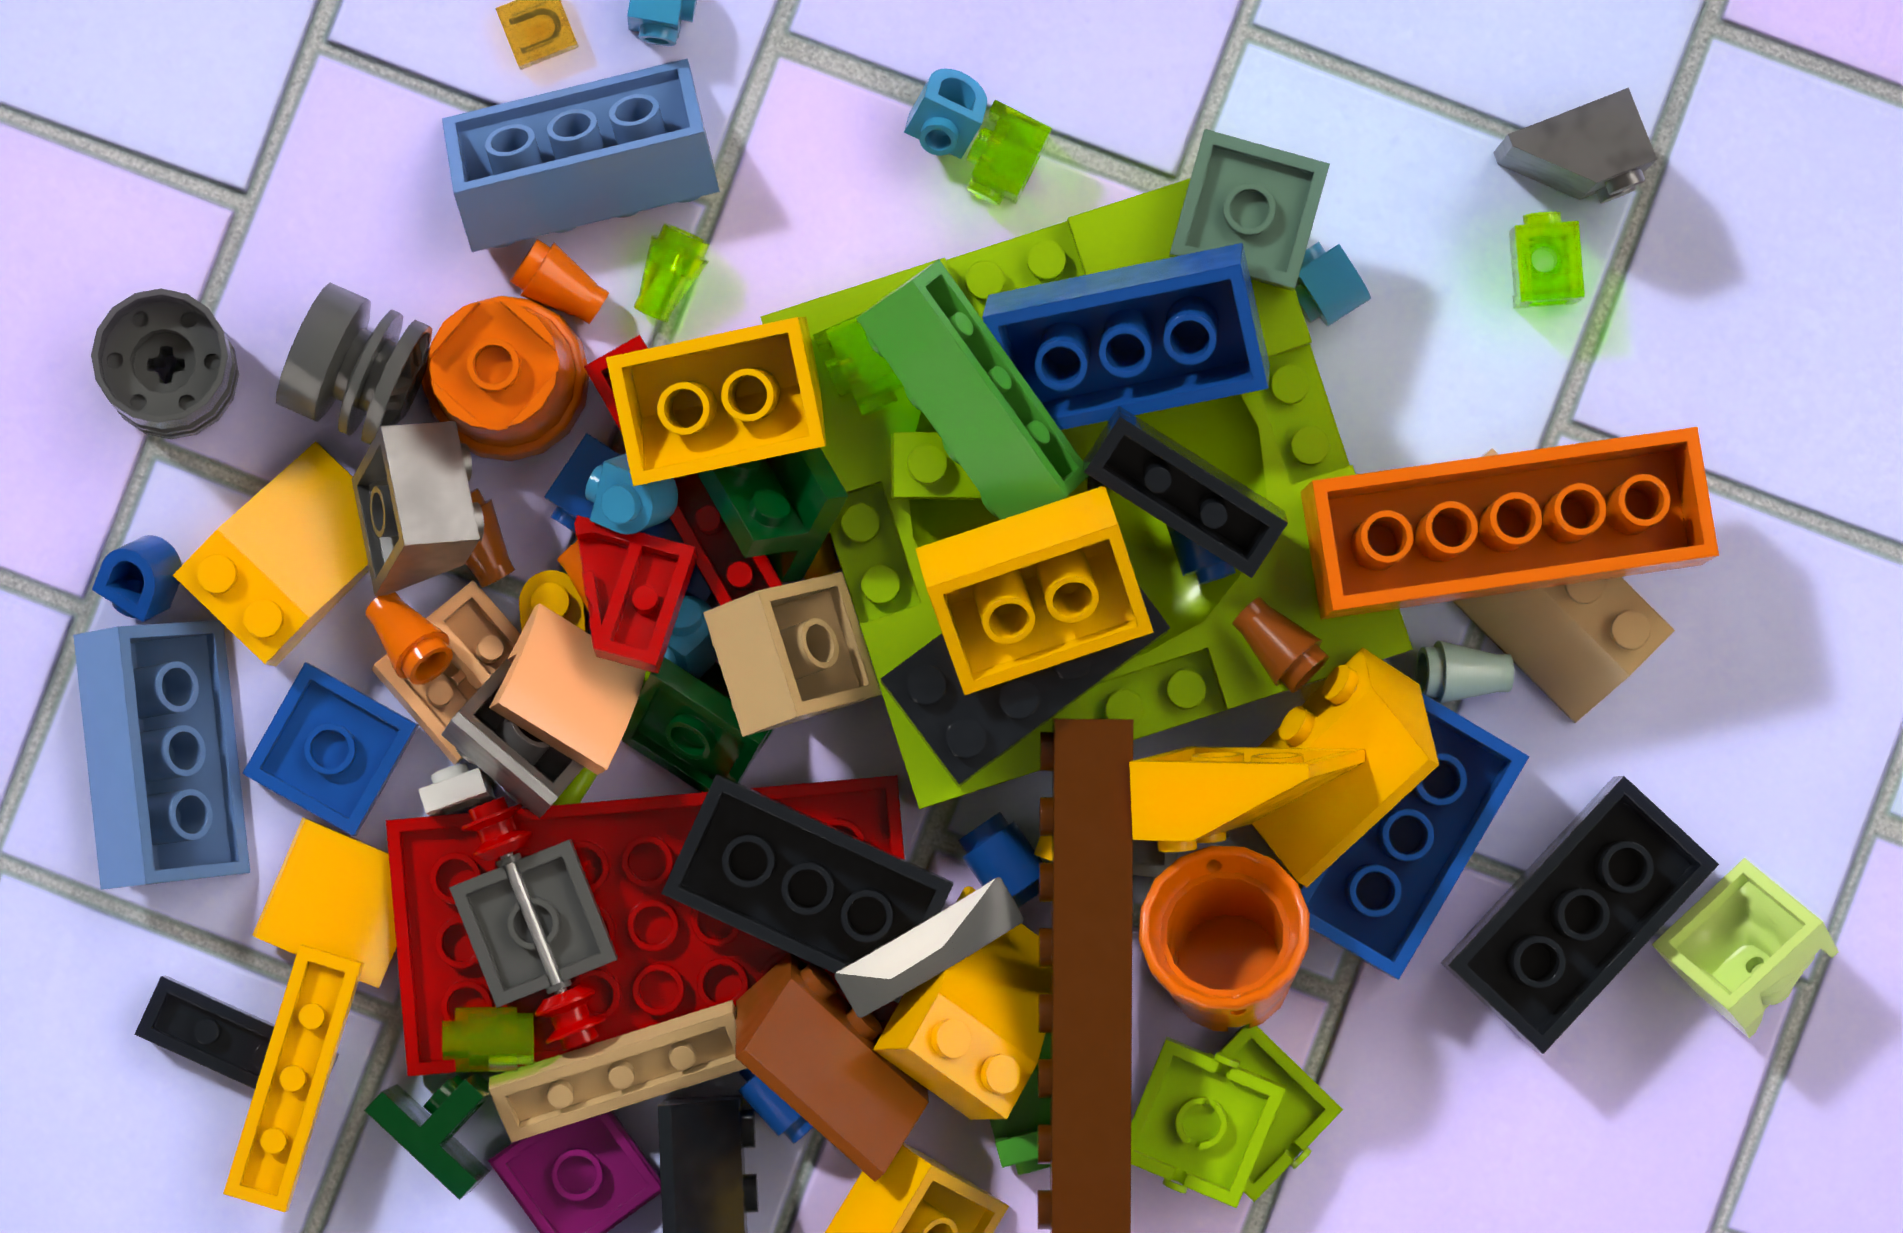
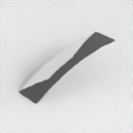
M997 877L905 934L835 973V979L856 1015L862 1018L1021 924L1024 921V917L1003 880Z

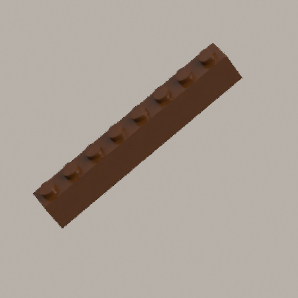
M1052 718V732H1040V771H1052V797H1040L1039 833L1040 836H1052V863H1039V902H1051V928H1039V967H1051V994H1039L1038 1032L1051 1033V1059H1038V1098H1050V1125L1038 1124L1037 1154L1038 1164H1050V1190L1037 1191V1229L1050 1230V1233H1131L1133 836L1129 762L1133 761V719Z

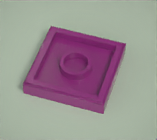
M613 1111L515 1141L488 1160L540 1233H607L661 1193L660 1175Z

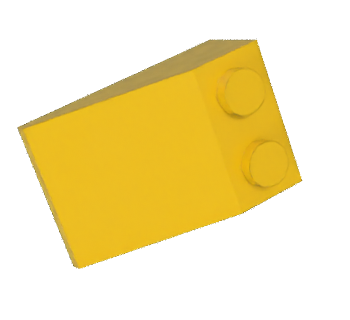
M316 441L225 521L173 574L196 599L265 665L274 667L302 641L369 571L352 484L353 476Z
M1187 746L1130 761L1133 840L1157 841L1158 851L1161 852L1193 851L1197 849V843L1226 841V831L1249 825L1365 762V749Z
M971 886L964 887L956 902L976 890ZM1021 923L970 956L905 993L873 1050L970 1120L1007 1119L1038 1063L1046 1034L1038 1032L1039 994H1051V967H1039V936Z

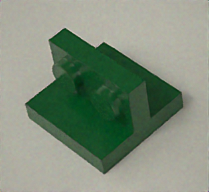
M820 447L697 473L743 556L747 558L766 555L782 583L802 580L848 498L847 492Z
M664 657L659 673H650L638 697L621 741L698 791L708 792L717 774L740 783L749 766L775 729L743 737L720 665L715 662L698 679Z
M479 1072L464 1080L458 1075H455L452 1079L449 1078L423 1107L396 1084L383 1090L364 1110L459 1200L471 1192L490 1172L486 1166L454 1137L459 1129L491 1096L488 1090L489 1082Z

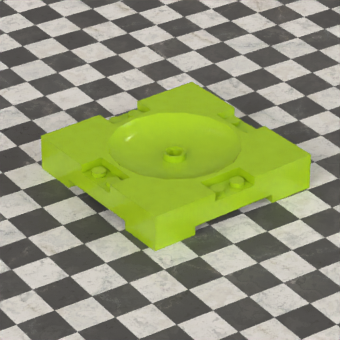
M1190 178L1068 217L1067 221L947 260L945 257L939 260L983 320L984 308L990 294L1171 258L1169 253ZM937 260L760 316L762 324L795 317L807 318L820 379L826 446L820 448L848 494L846 502L830 529V534L919 809L1040 771V732H1052V719H1050L958 788L885 690L880 678L942 633L925 586L915 548L999 521V518L993 516L986 509L982 500L891 499V434L893 432L937 431L924 413L914 407L909 401L904 385L887 361L871 348L866 332L856 318ZM1251 280L1270 364L1268 389L1134 415L1283 509L1288 521L1287 526L1252 578L1235 568L1236 573L1199 585L1196 574L1182 575L1166 524L1106 487L1137 583L1170 626V630L1053 718L1133 719V740L1288 691L1283 684L1275 686L1243 635L1232 625L1240 612L1258 597H1261L1271 608L1322 640L1319 647L1329 658L1324 666L1305 685L1327 678L1333 669L1339 665H1345L1362 647L1382 660L1413 650L1400 609L1323 620L1320 618L1301 491L1313 480L1356 474L1353 465L1349 464L1310 345L1312 340L1295 290L1291 291ZM1108 421L1061 431L1063 434H1087L1088 454Z

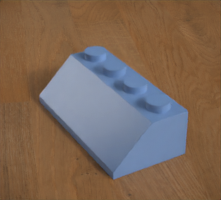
M688 58L442 118L453 193L471 252L492 247L503 248L517 241L554 232L564 233L578 226L615 217L625 218L635 215L639 211L676 202H691L701 196L720 192Z
M219 620L131 625L73 635L101 890L250 873L224 625Z

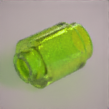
M517 1007L455 1008V1021H442L443 1060H455L456 1073L518 1071V1065H534L533 1013H517Z

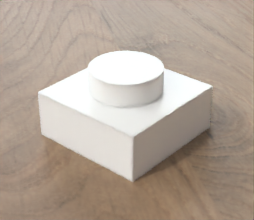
M466 763L453 765L431 775L433 784L418 789L425 812L429 816L455 814L495 799L488 775L480 768L469 771Z

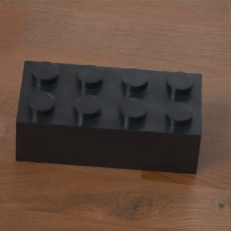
M1139 586L1154 633L965 696L943 634L941 633L880 678L885 690L959 788L1167 634L1170 626Z
M717 774L661 894L835 974L940 913L953 887V882L723 775ZM902 996L896 998L893 1001L899 1003Z
M1614 776L1442 960L1441 964L1530 1048L1544 1054L1717 868L1719 863L1625 776Z

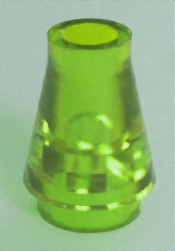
M664 223L658 236L651 235L639 295L633 307L646 315L668 323L673 310L709 263L705 255L710 243L683 229Z

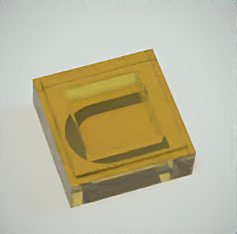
M515 0L495 8L520 70L579 47L561 0Z

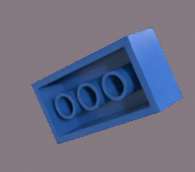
M1243 243L990 294L986 301L982 316L983 322L1060 430L1109 421L1118 406L1133 415H1139L1268 389L1270 364Z
M1423 693L1422 696L1439 766L1308 887L1300 883L1298 884L1310 913V930L1397 980L1402 976L1530 757Z

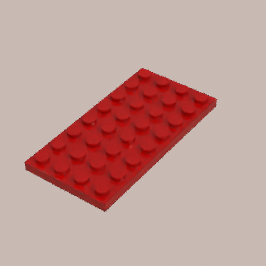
M898 775L751 788L905 859ZM708 792L551 805L540 819L529 809L520 808L513 816L517 829L532 830L533 833L525 847L514 851L513 855L520 853L522 858L572 839L619 958L616 961L570 979L572 985L566 987L567 990L579 985L595 990L596 993L586 1003L592 1016H604L607 1020L595 1025L599 1034L598 1038L563 1051L559 1040L548 1044L545 1042L555 1030L551 1019L535 1017V1012L541 1002L555 995L554 992L547 994L546 989H543L496 1008L449 887L497 869L496 862L501 860V857L491 861L472 857L471 854L481 844L477 832L461 830L462 826L472 822L470 814L460 813L386 820L407 1075L419 1076L526 1066L733 1000L736 1007V1001L789 952L661 894ZM798 957V958H799L800 960H802L806 965H808V964L810 963V962H808V961H806V960H804V959ZM824 969L836 984V992L849 1003L835 979V974ZM891 1001L871 1012L877 1018L883 1030L899 1003Z

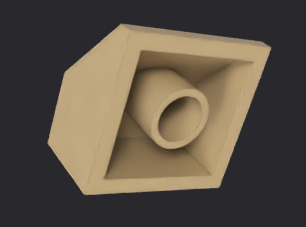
M842 572L758 590L703 612L743 737L786 726L882 695Z

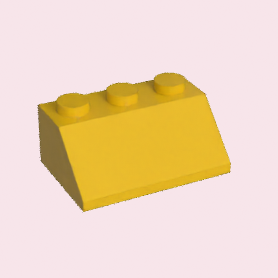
M795 317L606 357L633 486L826 446L820 379L806 317Z
M1105 485L915 548L925 586L964 696L1154 633Z
M1363 647L1345 665H1339L1333 669L1326 678L1324 685L1303 705L1290 710L1284 717L1281 725L1258 747L1365 749V762L1251 824L1295 880L1308 887L1439 766L1420 684Z
M903 1143L886 1172L876 1182L863 1171L861 1172L825 1233H993L1009 1205L925 1153Z

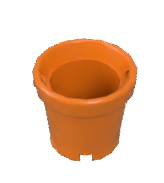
M496 296L465 305L442 323L428 349L427 365L422 380V387L428 399L432 416L437 422L455 421L460 444H467L470 452L479 457L516 461L542 454L571 432L586 406L590 377L584 368L588 363L582 341L561 315L533 300Z
M1208 846L1179 857L1154 879L1140 908L1139 943L1153 977L1169 992L1174 1004L1192 1022L1212 1031L1228 1032V1027H1241L1249 1024V1028L1263 1024L1281 1008L1309 947L1310 913L1298 883L1274 859L1246 847Z

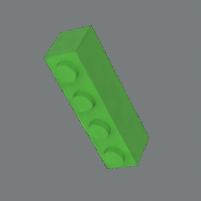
M939 259L856 318L866 332L871 348L887 361L904 385L909 401L927 417L942 438L945 451L954 462L962 466L979 490L984 506L993 516L1002 520L1062 500L1089 476L1084 473L1082 459Z

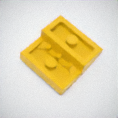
M302 817L252 935L295 955L299 945L303 944L363 962L364 966L359 981L379 989L397 947L389 853Z

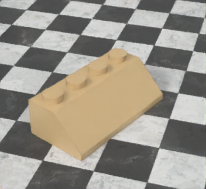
M1492 448L1481 457L1498 455V453ZM1622 577L1452 601L1504 654H1510L1514 664L1574 723L1579 721L1625 681L1675 631Z

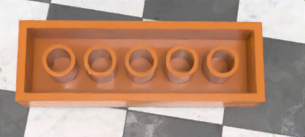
M1698 427L1313 480L1301 491L1321 620L1701 566L1719 556Z

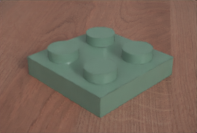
M1204 129L1169 257L1243 243L1251 280L1294 291L1330 163Z

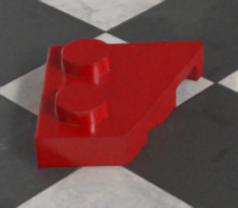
M577 515L574 526L578 539L583 570L582 578L589 609L593 649L596 657L658 674L698 557L696 547L642 532L621 534L590 521V518Z

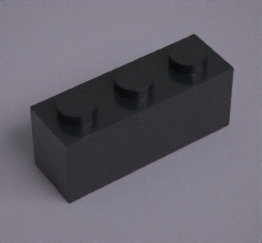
M1120 406L1117 407L1083 460L1084 473L1250 578L1254 576L1288 524L1283 509Z

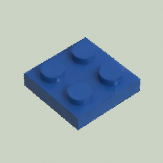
M305 662L242 774L348 834L357 836L418 729L419 724L314 665Z

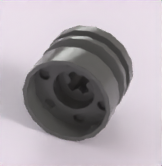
M329 282L312 303L290 348L279 380L276 404L318 422L330 410L337 399L342 402L339 412L338 431L351 436L366 416L362 428L361 441L371 445L381 426L397 425L409 411L426 371V357L433 329L427 324L414 320L399 340L403 315L391 309L381 319L374 331L371 332L367 330L371 301Z
M162 288L134 293L112 307L96 330L91 352L95 380L121 417L144 434L166 439L197 435L219 421L234 400L239 378L235 349L210 309L190 295ZM174 356L179 365L185 369L184 371L174 372L172 383L165 384L158 372H155V369L166 367L167 357Z

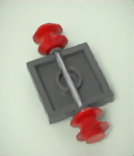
M503 796L468 810L472 822L461 827V830L476 831L481 842L471 854L472 857L484 861H491L501 857V860L496 862L497 869L449 887L496 1008L543 989H546L547 994L554 992L555 995L541 1002L535 1012V1017L551 1019L555 1030L545 1042L548 1044L559 1040L563 1051L598 1038L599 1034L595 1025L607 1020L604 1016H592L586 1003L596 993L595 990L580 985L567 990L566 987L572 985L570 979L616 961L619 958L572 839L522 858L520 853L513 855L514 851L525 847L533 833L532 830L517 829L513 816L522 805L520 803L508 807Z

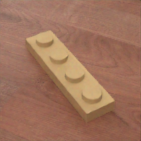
M733 1000L491 1076L489 1078L488 1090L511 1143L747 1069L735 1058L736 1007Z

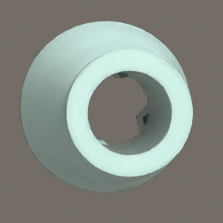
M1438 640L1433 647L1420 648L1416 662V682L1420 684L1423 694L1433 698V700L1440 704L1496 692H1510L1514 683V662L1510 654H1495Z

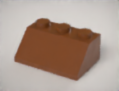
M788 953L736 1001L735 1058L876 1182L886 1172L928 1105V1089L873 1050L883 1029L872 1013L862 1018L858 1017L852 1006L836 992V984L823 968L811 962L806 965L797 956Z

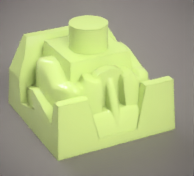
M1746 858L1741 860L1652 944L1665 961L1701 998L1748 1038L1756 1033L1765 1009L1769 1005H1775L1784 1001L1790 995L1794 985L1812 963L1820 949L1831 958L1839 952L1824 922Z

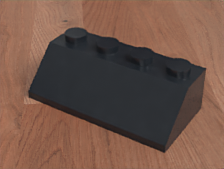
M742 1095L665 1098L658 1105L663 1233H748L747 1213L759 1211L757 1173L745 1174L744 1148H756L754 1109H742Z

